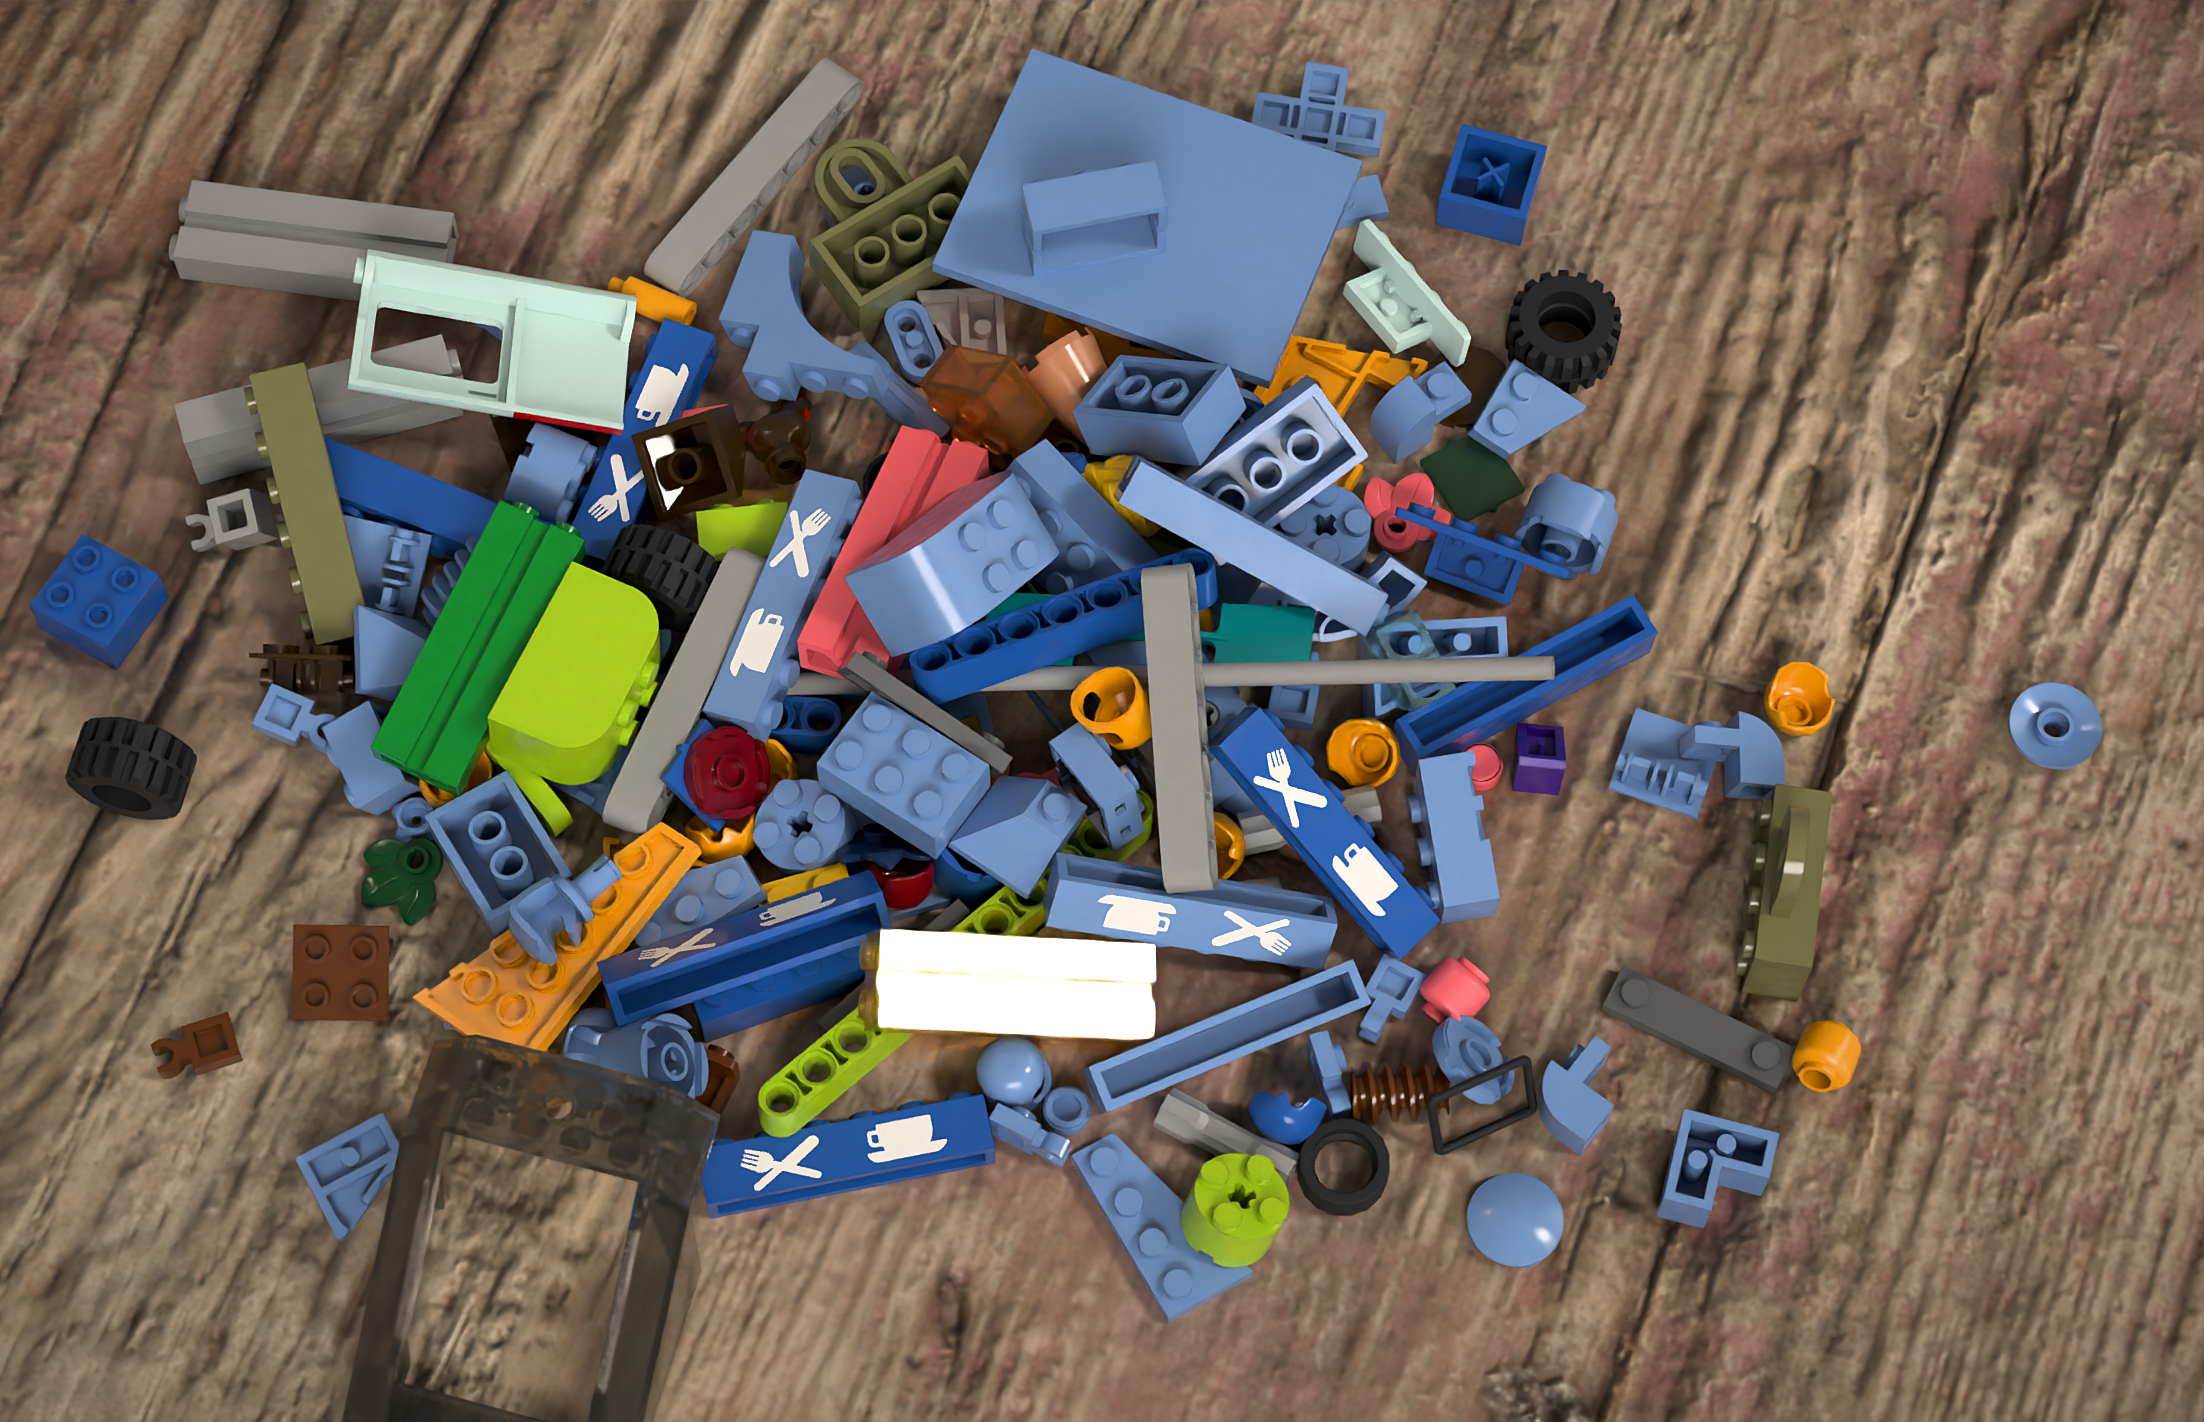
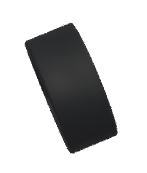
M1335 1118L1319 1124L1313 1134L1304 1140L1299 1152L1298 1182L1304 1196L1317 1209L1337 1216H1352L1368 1210L1381 1198L1390 1173V1154L1383 1138L1371 1126L1355 1119ZM1335 1141L1351 1142L1362 1147L1368 1153L1372 1162V1174L1368 1183L1360 1190L1353 1193H1337L1326 1188L1319 1181L1315 1172V1160L1319 1152L1327 1144Z

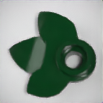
M395 838L378 840L363 853L366 862L374 869L367 875L362 884L361 903L366 907L372 908L391 906L396 903L403 921L406 925L412 926L429 912L436 900L434 880L438 877L443 867L442 852L434 842L425 838H415L406 843ZM423 853L424 863L421 867L414 869L412 866L414 856Z

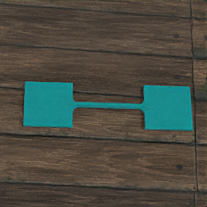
M1012 593L987 613L986 620L1056 595ZM1222 603L1218 629L1213 633L1200 631L1201 644L1210 645L1215 649L1214 663L1310 661L1315 609ZM1145 631L1121 640L1145 641ZM1074 656L1048 666H1073Z

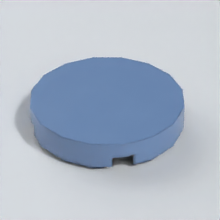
M1460 1015V1021L1452 1018V1016L1435 1028L1432 1037L1435 1057L1441 1070L1453 1086L1511 1060L1509 1056L1503 1059L1497 1049L1502 1044L1496 1034L1485 1024L1471 1016ZM1514 1070L1462 1092V1094L1479 1104H1493L1512 1090L1515 1080Z

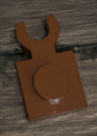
M228 1012L181 1026L184 1035L183 1040L175 1041L170 1038H162L151 1044L155 1056L165 1053L173 1054L171 1062L157 1067L162 1079H171L178 1076L185 1066L192 1064L193 1070L198 1076L243 1061Z

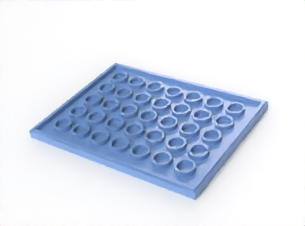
M1031 49L932 263V271L1188 361L1228 364L1234 377L1269 389L1361 173L1363 161ZM1156 160L1168 206L1167 227H1165V252L1033 277L1022 232L1023 184L1031 183L1042 177L1055 179L1071 176L1085 169L1103 170L1119 167L1128 161L1146 162Z

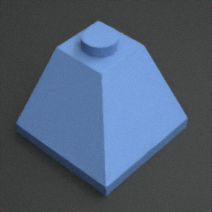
M357 605L353 608L356 693L394 702L433 627L427 622Z
M1000 775L949 842L948 847L1027 899L1053 865L1056 852L1061 853L1076 834L1088 806L1049 780Z

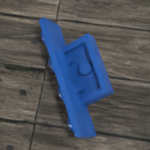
M1411 501L1408 509L1396 508L1394 516L1438 532L1423 572L1424 575L1510 605L1525 564L1566 579L1569 578L1572 569L1563 566L1565 557L1539 549L1537 556L1520 551L1521 541L1496 533L1494 540L1476 535L1479 526L1453 517L1450 525L1433 519L1436 510Z

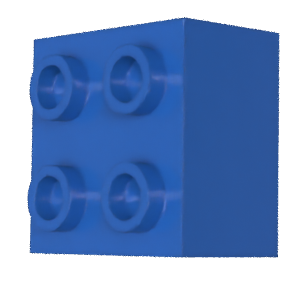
M1462 124L1439 197L1435 224L1521 246L1541 179L1547 146Z
M81 534L30 604V608L41 630L118 670L169 597L159 574Z

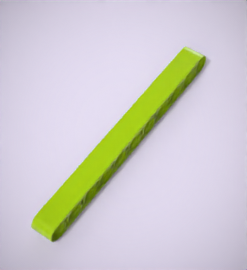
M1138 789L1136 791L1145 808L1141 812L1145 831L1113 852L1089 820L1086 819L1080 824L1076 834L1061 853L1122 863L1150 838L1154 812L1152 799L1142 790ZM1092 843H1102L1107 847L1104 849L1097 850L1091 848L1088 845ZM1052 866L1027 898L1035 900L1039 904L1030 907L1022 905L1019 902L1025 898L1009 887L1004 886L769 1079L761 1087L758 1095L760 1125L764 1131L778 1138L789 1137L796 1133L1046 926L1043 896ZM996 927L1005 932L1000 935H991L986 933L985 930ZM956 956H963L970 961L965 964H955L950 959ZM920 985H928L935 990L930 993H919L914 988ZM886 1014H892L900 1019L892 1023H886L878 1018ZM853 1043L864 1047L859 1052L854 1053L842 1049L844 1046ZM814 1073H821L828 1077L826 1080L817 1083L806 1079ZM776 1103H786L791 1106V1109L778 1113L772 1111L770 1107Z

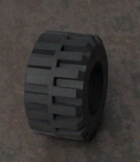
M1559 270L1558 276L1552 277L1550 272L1540 274L1539 282L1533 279L1525 283L1524 291H1518L1514 297L1513 306H1511L1505 337V349H1509L1507 356L1509 362L1514 359L1518 360L1558 388H1566L1568 394L1577 393L1579 385H1582L1585 389L1594 386L1596 377L1602 380L1615 359L1622 323H1620L1622 316L1620 307L1614 306L1616 298L1611 291L1602 292L1603 283L1597 279L1591 283L1587 281V274L1578 272L1577 277L1569 276V270ZM1551 322H1566L1579 328L1586 337L1576 342H1559L1547 336L1540 327Z
M631 524L620 530L600 573L632 586L646 595L656 609L659 629H671L677 633H687L720 564L701 546L678 533L651 525Z
M121 717L91 718L82 725L65 779L69 787L85 800L113 813L146 820L174 818L181 811L196 765L197 756L193 753L192 748L178 737L154 725Z

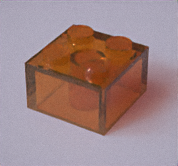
M949 344L918 383L929 398V406L938 415L942 416L951 427V435L956 441L972 442L997 455L1009 454L1020 456L1031 449L1054 419L1050 410L1009 355Z

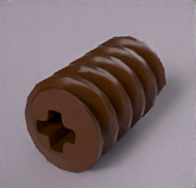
M1368 1061L1362 1062L1358 1075H1355L1351 1065L1350 1102L1352 1118L1360 1121L1363 1110L1369 1109L1373 1122H1379L1383 1108H1388L1392 1121L1398 1122L1402 1109L1407 1108L1412 1122H1417L1421 1109H1427L1426 1103L1428 1098L1450 1088V1081L1441 1070L1439 1064L1435 1074L1432 1075L1429 1064L1426 1061H1420L1415 1075H1413L1407 1061H1401L1396 1075L1393 1074L1391 1066L1387 1061L1381 1062L1377 1075H1374L1371 1064ZM1450 1098L1436 1104L1438 1115L1441 1108H1446L1449 1115Z

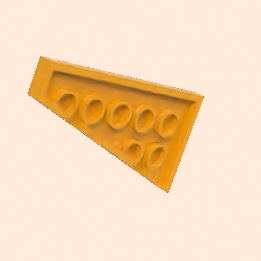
M660 822L614 855L613 863L620 870L623 877L591 902V911L594 914V918L587 924L582 922L581 943L578 947L574 945L566 930H561L555 935V950L559 959L552 966L533 959L517 943L510 929H508L491 941L489 949L467 965L464 962L460 963L449 971L450 977L430 991L426 987L413 996V999L421 1007L525 1077L602 980L596 962L617 956L626 950L701 855L702 851L697 844L665 823Z

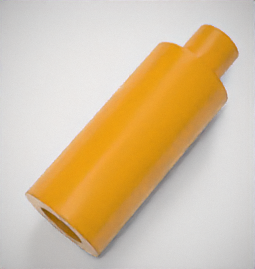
M630 276L626 281L612 277L607 287V291L637 296L635 313L659 323H663L664 318L691 326L697 310L695 302L636 277Z

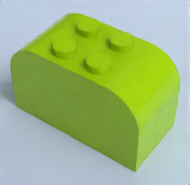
M572 561L487 717L492 753L535 772L546 779L565 785H579L591 782L610 769L622 747L629 748L632 745L640 726V722L636 720L643 707L651 708L660 689V683L657 682L661 669L659 620L654 605L646 595L632 586Z

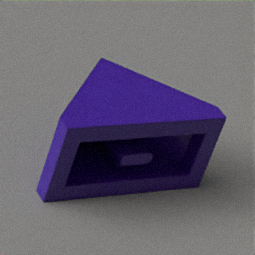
M1517 723L1512 791L1559 795L1566 767L1563 727Z

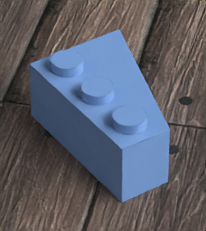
M1506 616L1382 623L1377 630L1371 627L1366 636L1358 632L1360 660L1508 657ZM1460 682L1361 684L1363 717H1377L1396 707L1416 701L1433 692Z
M1474 751L1418 759L1412 795L1406 796L1409 821L1411 824L1418 823L1421 838L1415 840L1418 862L1420 866L1428 867L1431 880L1425 882V892L1435 904L1432 909H1437L1439 919L1441 920L1440 924L1496 915L1500 900L1490 839L1485 838L1479 812L1484 810L1482 795L1475 794L1471 777L1473 766H1476Z

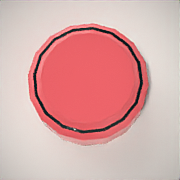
M1482 742L1474 743L1463 749L1461 752L1474 751L1476 766H1473L1471 775L1474 790L1485 791L1494 787L1500 780L1504 766L1499 751L1490 744Z

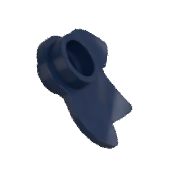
M879 823L865 825L863 830L855 833L852 841L836 850V857L841 864L865 860L874 862L887 870L893 869L903 857L918 861H931L932 859L930 855Z

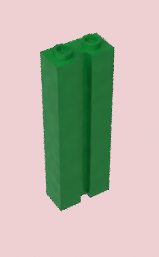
M502 500L499 501L371 745L375 758L457 797L461 796L490 739L487 717L572 561L581 564L586 554L585 540L580 538L581 532L561 521H556L555 525L550 524L548 526L537 520L539 513L534 508L519 501H514L513 505Z

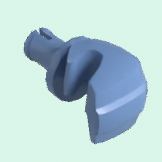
M603 853L596 862L573 881L570 879L565 880L558 874L552 880L546 877L531 885L510 903L509 928L513 938L533 959L552 966L559 959L555 950V935L561 930H566L574 945L578 947L581 943L582 922L587 924L594 918V914L591 911V902L613 883L623 877L622 873L611 859L609 860Z

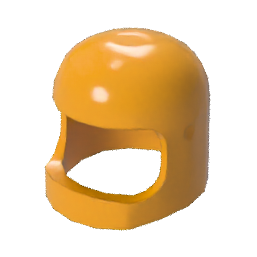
M1119 666L1104 668L1091 674L1072 692L1070 707L1073 716L1087 731L1101 734L1109 747L1118 750L1134 749L1143 745L1152 736L1149 691L1130 670ZM1090 692L1096 693L1100 698L1094 721L1086 719L1083 711L1084 698Z

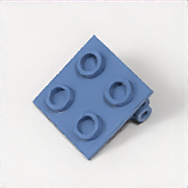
M344 515L366 607L414 619L433 535Z
M1636 708L1608 789L1697 819L1716 761L1680 758L1679 740L1693 726Z

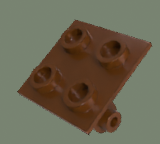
M293 924L292 1020L388 1021L389 957L393 956L394 949L393 939L389 938V926Z

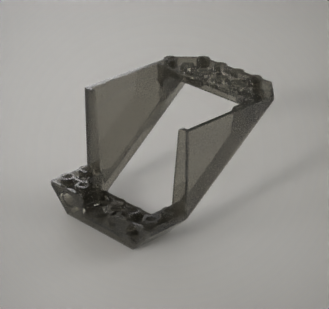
M475 1034L434 1041L401 1134L342 1418L343 1422H547L405 1384L411 1365L408 1346L410 1324L434 1208L443 1210L447 1202L445 1163L455 1135L638 1182L588 1422H653L702 1271L691 1209L718 1130L721 1115L670 1084ZM564 1098L572 1103V1109L565 1117L554 1119L544 1113L546 1104L552 1099Z

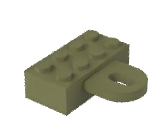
M854 138L838 142L827 149L820 157L815 169V194L821 207L835 226L810 240L809 266L859 332L884 318L889 307L903 300L912 301L917 298V291L931 290L950 279V277L933 272L932 263L973 176L959 155L952 157L913 180L892 151L884 145L869 139ZM849 164L859 166L875 185V191L869 195L855 193L842 177L839 170Z
M1776 783L1770 800L1762 798L1759 816L1755 817L1752 830L1751 844L1756 845L1753 860L1750 859L1746 877V887L1751 889L1748 903H1745L1743 907L1740 930L1745 931L1743 947L1740 946L1735 967V974L1743 975L1741 992L1798 1001L1813 965L1832 792Z

